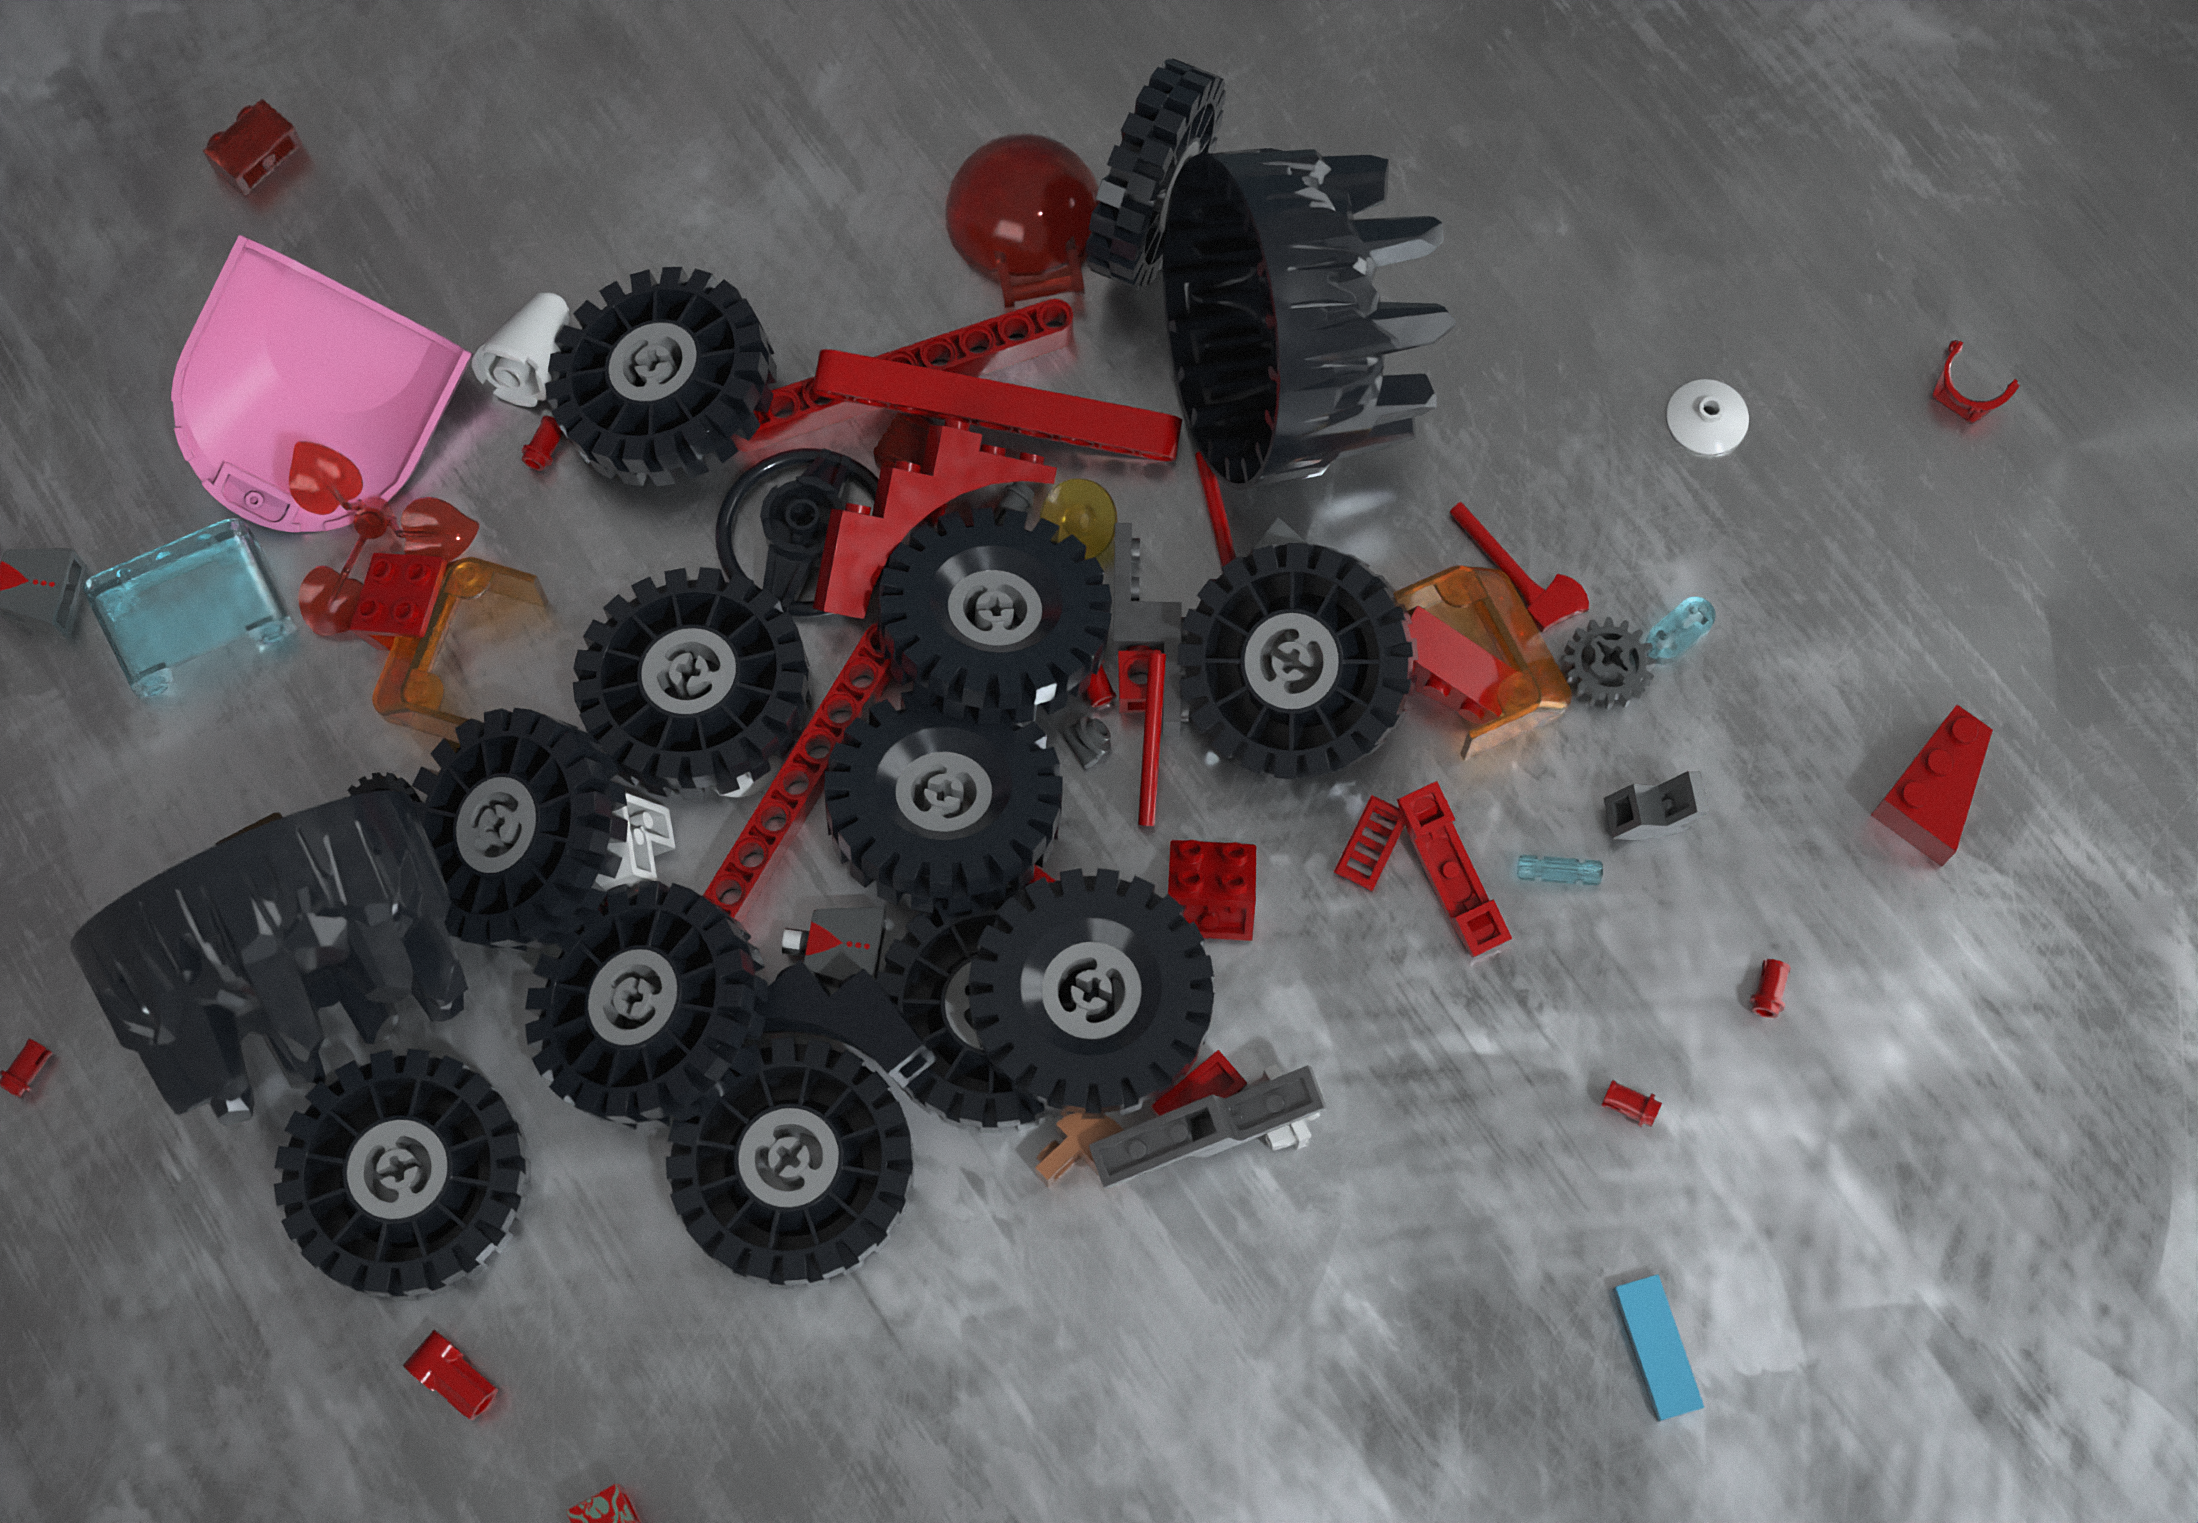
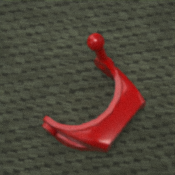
M1954 340L1948 345L1947 352L1950 355L1937 377L1932 397L1973 424L1993 409L2007 402L2020 385L2018 380L2014 379L2012 383L2007 385L2006 390L2001 395L1988 401H1973L1962 396L1953 385L1950 369L1955 354H1959L1962 351L1964 343Z

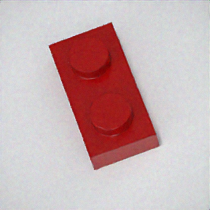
M1217 1050L1176 1084L1172 1090L1151 1105V1111L1158 1117L1210 1095L1226 1099L1240 1093L1247 1087V1082L1225 1056Z

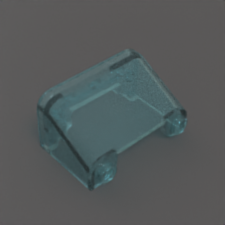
M238 518L216 522L90 577L83 585L84 592L133 693L139 699L157 696L165 692L174 678L171 671L172 668L250 635L256 642L272 645L281 642L289 633L298 630L263 547L245 521Z

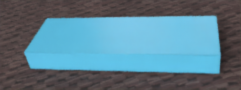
M1659 1274L1613 1288L1658 1422L1705 1408Z

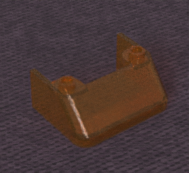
M466 557L447 562L425 636L423 638L396 636L372 696L373 706L381 718L390 723L459 743L455 728L469 719L440 711L445 699V688L441 680L432 674V671L461 600L477 599L489 591L546 608L549 600L537 576L475 557Z
M1457 565L1393 593L1397 602L1404 604L1407 611L1417 605L1427 609L1442 601L1454 608H1465L1473 605L1503 662L1518 671V673L1503 680L1498 689L1497 700L1504 716L1468 732L1460 753L1464 761L1554 721L1566 713L1572 699L1571 689L1511 580L1503 571L1495 568Z

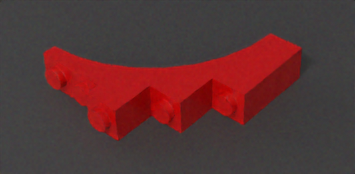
M945 419L944 426L930 425L921 473V465L903 461H896L895 468L881 467L872 516H870L871 507L846 503L845 510L831 509L812 609L864 619L873 587L889 556L907 533L934 509L963 493L991 484L1018 481L1054 484L1057 467L1044 465L1045 457L1020 452L1019 459L1005 457V448L981 444L982 434L970 432V424L966 422Z

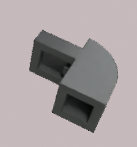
M1687 771L1660 785L1631 784L1603 798L1612 839L1643 840L1673 835L1690 829L1691 821L1710 813L1702 775L1698 771Z

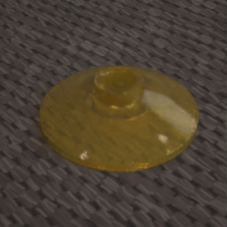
M1075 478L1061 482L1046 496L1041 507L1039 520L1042 517L1060 526L1058 543L1073 534L1087 546L1085 560L1100 556L1109 547L1115 536L1117 511L1114 501L1106 489L1094 481ZM1084 513L1089 518L1086 528H1083L1080 524V518Z

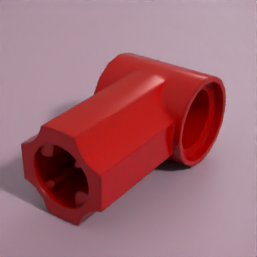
M434 1329L402 1366L424 1386L433 1392L435 1390L439 1392L463 1416L473 1421L488 1408L499 1390L463 1359L465 1355Z

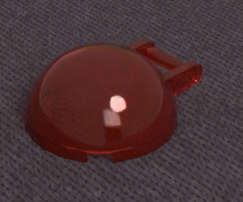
M1033 133L1008 134L992 139L980 146L960 165L951 181L946 200V229L952 246L968 266L972 262L988 273H997L1004 308L1015 307V302L1070 292H1073L1074 296L1085 295L1079 257H1083L1086 254V242L1092 232L1088 230L1091 215L1100 203L1099 200H1096L1099 187L1093 172L1084 160L1065 144L1048 136ZM1068 266L1070 276L1011 285L1010 276H1038Z

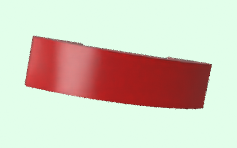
M1438 781L1397 799L1405 826L1427 878L1449 921L1471 957L1478 956L1513 939L1494 899L1489 900L1453 825V821L1456 819Z

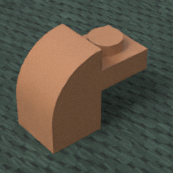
M1076 1112L1062 1118L1056 1123V1132L1064 1141L1059 1144L1054 1140L1039 1153L1036 1158L1040 1162L1035 1167L1036 1176L1049 1188L1080 1158L1099 1176L1088 1145L1124 1131V1129L1106 1115L1105 1119H1082V1113Z

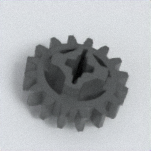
M1607 617L1603 627H1599L1598 623L1592 619L1587 625V632L1578 627L1573 635L1574 641H1568L1564 652L1568 656L1563 658L1561 668L1571 671L1567 673L1564 681L1566 684L1576 683L1578 685L1574 694L1576 698L1585 693L1590 696L1589 706L1591 707L1597 703L1598 699L1604 700L1606 710H1611L1615 700H1618L1623 708L1628 707L1631 695L1634 698L1640 699L1645 692L1643 686H1650L1654 675L1649 671L1654 669L1656 659L1646 657L1650 654L1653 645L1652 643H1640L1639 640L1643 634L1641 629L1633 634L1628 632L1629 621L1624 620L1620 627H1614L1612 618ZM1582 654L1585 655L1583 660L1588 664V671L1586 673L1582 666ZM1631 654L1636 664L1635 673L1633 672L1635 667L1629 662V656ZM1609 661L1614 662V664L1611 663V664H1609L1608 666H1605V665H1604V664L1608 663Z

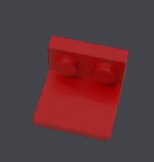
M373 553L349 630L376 650L382 651L392 650L396 636L423 638L437 599L447 561L438 556Z
M1172 840L1170 842L1168 894L1184 908V918L1188 923L1195 922L1203 938L1252 941L1256 905V845L1196 840Z

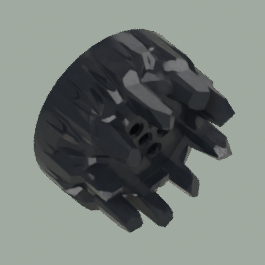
M1273 148L1202 153L1189 158L1174 182L1165 220L1162 268L1163 300L1170 356L1181 404L1197 447L1215 476L1229 488L1239 491L1321 476L1334 460L1384 450L1416 439L1415 417L1422 416L1437 408V397L1425 373L1383 375L1385 354L1434 344L1448 334L1456 325L1454 318L1442 305L1437 303L1380 302V294L1372 285L1377 267L1421 258L1431 254L1444 241L1442 222L1433 216L1354 220V214L1385 204L1388 193L1389 159L1373 155L1322 156L1315 149L1282 151Z
M396 790L374 791L327 802L269 822L215 845L176 864L125 893L89 919L70 941V949L96 996L119 1044L139 1054L163 1099L176 1115L184 1114L209 1103L217 1120L224 1126L248 1121L253 1117L254 1094L247 1076L240 1043L248 1034L261 1035L292 1088L312 1090L320 1081L323 1083L326 1081L324 1067L318 1053L325 1040L317 1013L321 1007H332L340 1001L366 1044L385 1042L391 1037L398 1022V1013L394 1003L401 1001L412 993L431 1022H443L453 1019L464 1010V992L469 989L458 956L444 925L452 903L449 891L440 872L441 866L410 795Z

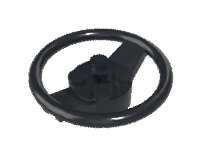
M825 448L792 449L771 455L759 461L744 472L732 485L721 504L715 530L716 550L722 569L729 581L734 573L748 578L736 559L732 545V526L740 503L746 494L768 475L792 466L810 465L801 476L796 477L795 481L786 482L779 488L777 485L774 486L763 500L760 518L768 547L763 588L761 589L757 585L755 587L758 594L764 588L780 600L783 612L789 611L791 617H822L834 613L812 609L814 601H797L812 567L821 566L831 509L844 510L841 496L849 475L866 488L874 501L879 479L863 464L839 452ZM806 516L811 517L812 522L808 525L799 526L795 522L796 520L803 521ZM890 556L884 568H889ZM884 568L882 569L873 589L880 583Z

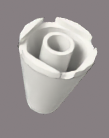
M554 293L536 294L478 347L472 357V369L482 384L487 379L497 387L494 391L496 396L515 405L526 407L535 406L538 400L543 402L547 398L545 383L552 382L551 375L548 372L550 354L561 353L555 340L563 326H568L571 316L564 299Z

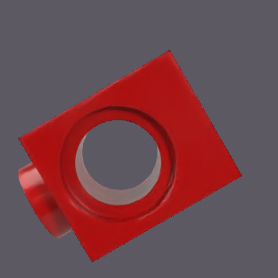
M1132 646L1127 648L1126 651H1118L1119 713H1145L1147 682L1137 684L1132 682L1129 677L1135 672L1148 674L1149 653L1161 654V650H1152L1148 646Z

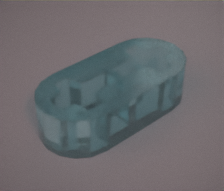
M1690 597L1684 600L1649 632L1645 643H1652L1653 648L1647 656L1656 659V664L1670 665L1676 662L1711 630L1716 618L1715 609L1712 604L1700 597ZM1699 612L1703 615L1700 623L1696 621L1687 629L1683 626L1689 613L1694 615ZM1674 633L1677 637L1671 649L1666 647L1660 650L1656 646L1659 639L1664 641Z

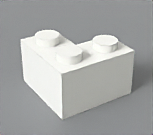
M625 793L628 806L613 811L612 815L628 820L626 843H608L607 847L608 853L623 859L615 879L598 874L595 881L603 889L608 891L626 884L636 890L639 888L640 881H657L654 856L675 849L669 808Z

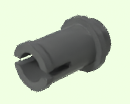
M1020 481L1013 482L1012 485H1006L1004 488L1006 494L993 510L995 524L1003 525L1007 509L1024 511L1026 507L1031 508L1033 506L1032 499L1035 493L1028 486Z

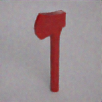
M1459 502L1450 510L1449 513L1519 590L1527 604L1524 614L1541 633L1564 620L1589 610L1587 593L1582 585L1573 578L1557 574L1546 590L1543 589L1524 572L1463 502Z

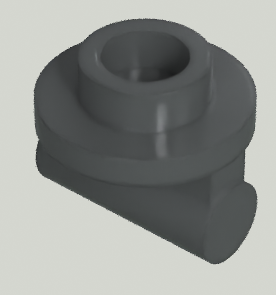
M1084 716L1063 731V735L1085 769L1095 765L1099 758L1111 748L1109 740L1111 738L1110 731L1099 719H1091Z

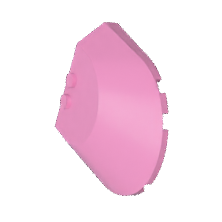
M239 235L176 365L171 391L176 428H174L175 435L185 461L189 462L195 474L202 481L201 485L218 502L242 518L260 526L293 533L329 531L360 521L387 504L410 479L474 354L441 334L297 260L246 236Z

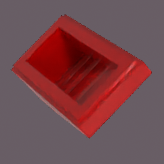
M1371 795L1333 873L1373 891L1405 826L1400 808ZM1372 813H1377L1395 822L1394 829L1391 830L1370 820ZM1365 827L1389 838L1386 845L1362 835ZM1359 842L1381 853L1378 861L1354 850L1357 843ZM1350 857L1373 868L1371 875L1368 876L1348 866L1347 863Z

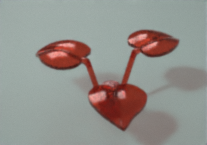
M300 440L294 446L289 472V489L294 500L306 511L318 515H327L334 512L339 504L345 510H356L353 524L355 530L360 535L340 574L331 567L317 566L305 576L299 590L300 611L308 627L317 635L328 636L350 631L349 628L363 583L357 579L347 577L367 539L381 537L386 532L388 526H390L397 537L406 538L404 542V552L406 555L438 556L449 563L459 557L470 546L479 530L480 525L477 521L463 514L452 504L434 497H421L413 500L406 506L400 519L402 530L397 524V517L393 515L392 507L386 500L380 497H370L364 501L361 499H357L356 502L347 501L356 498L363 489L362 475L349 458L328 446L316 442Z

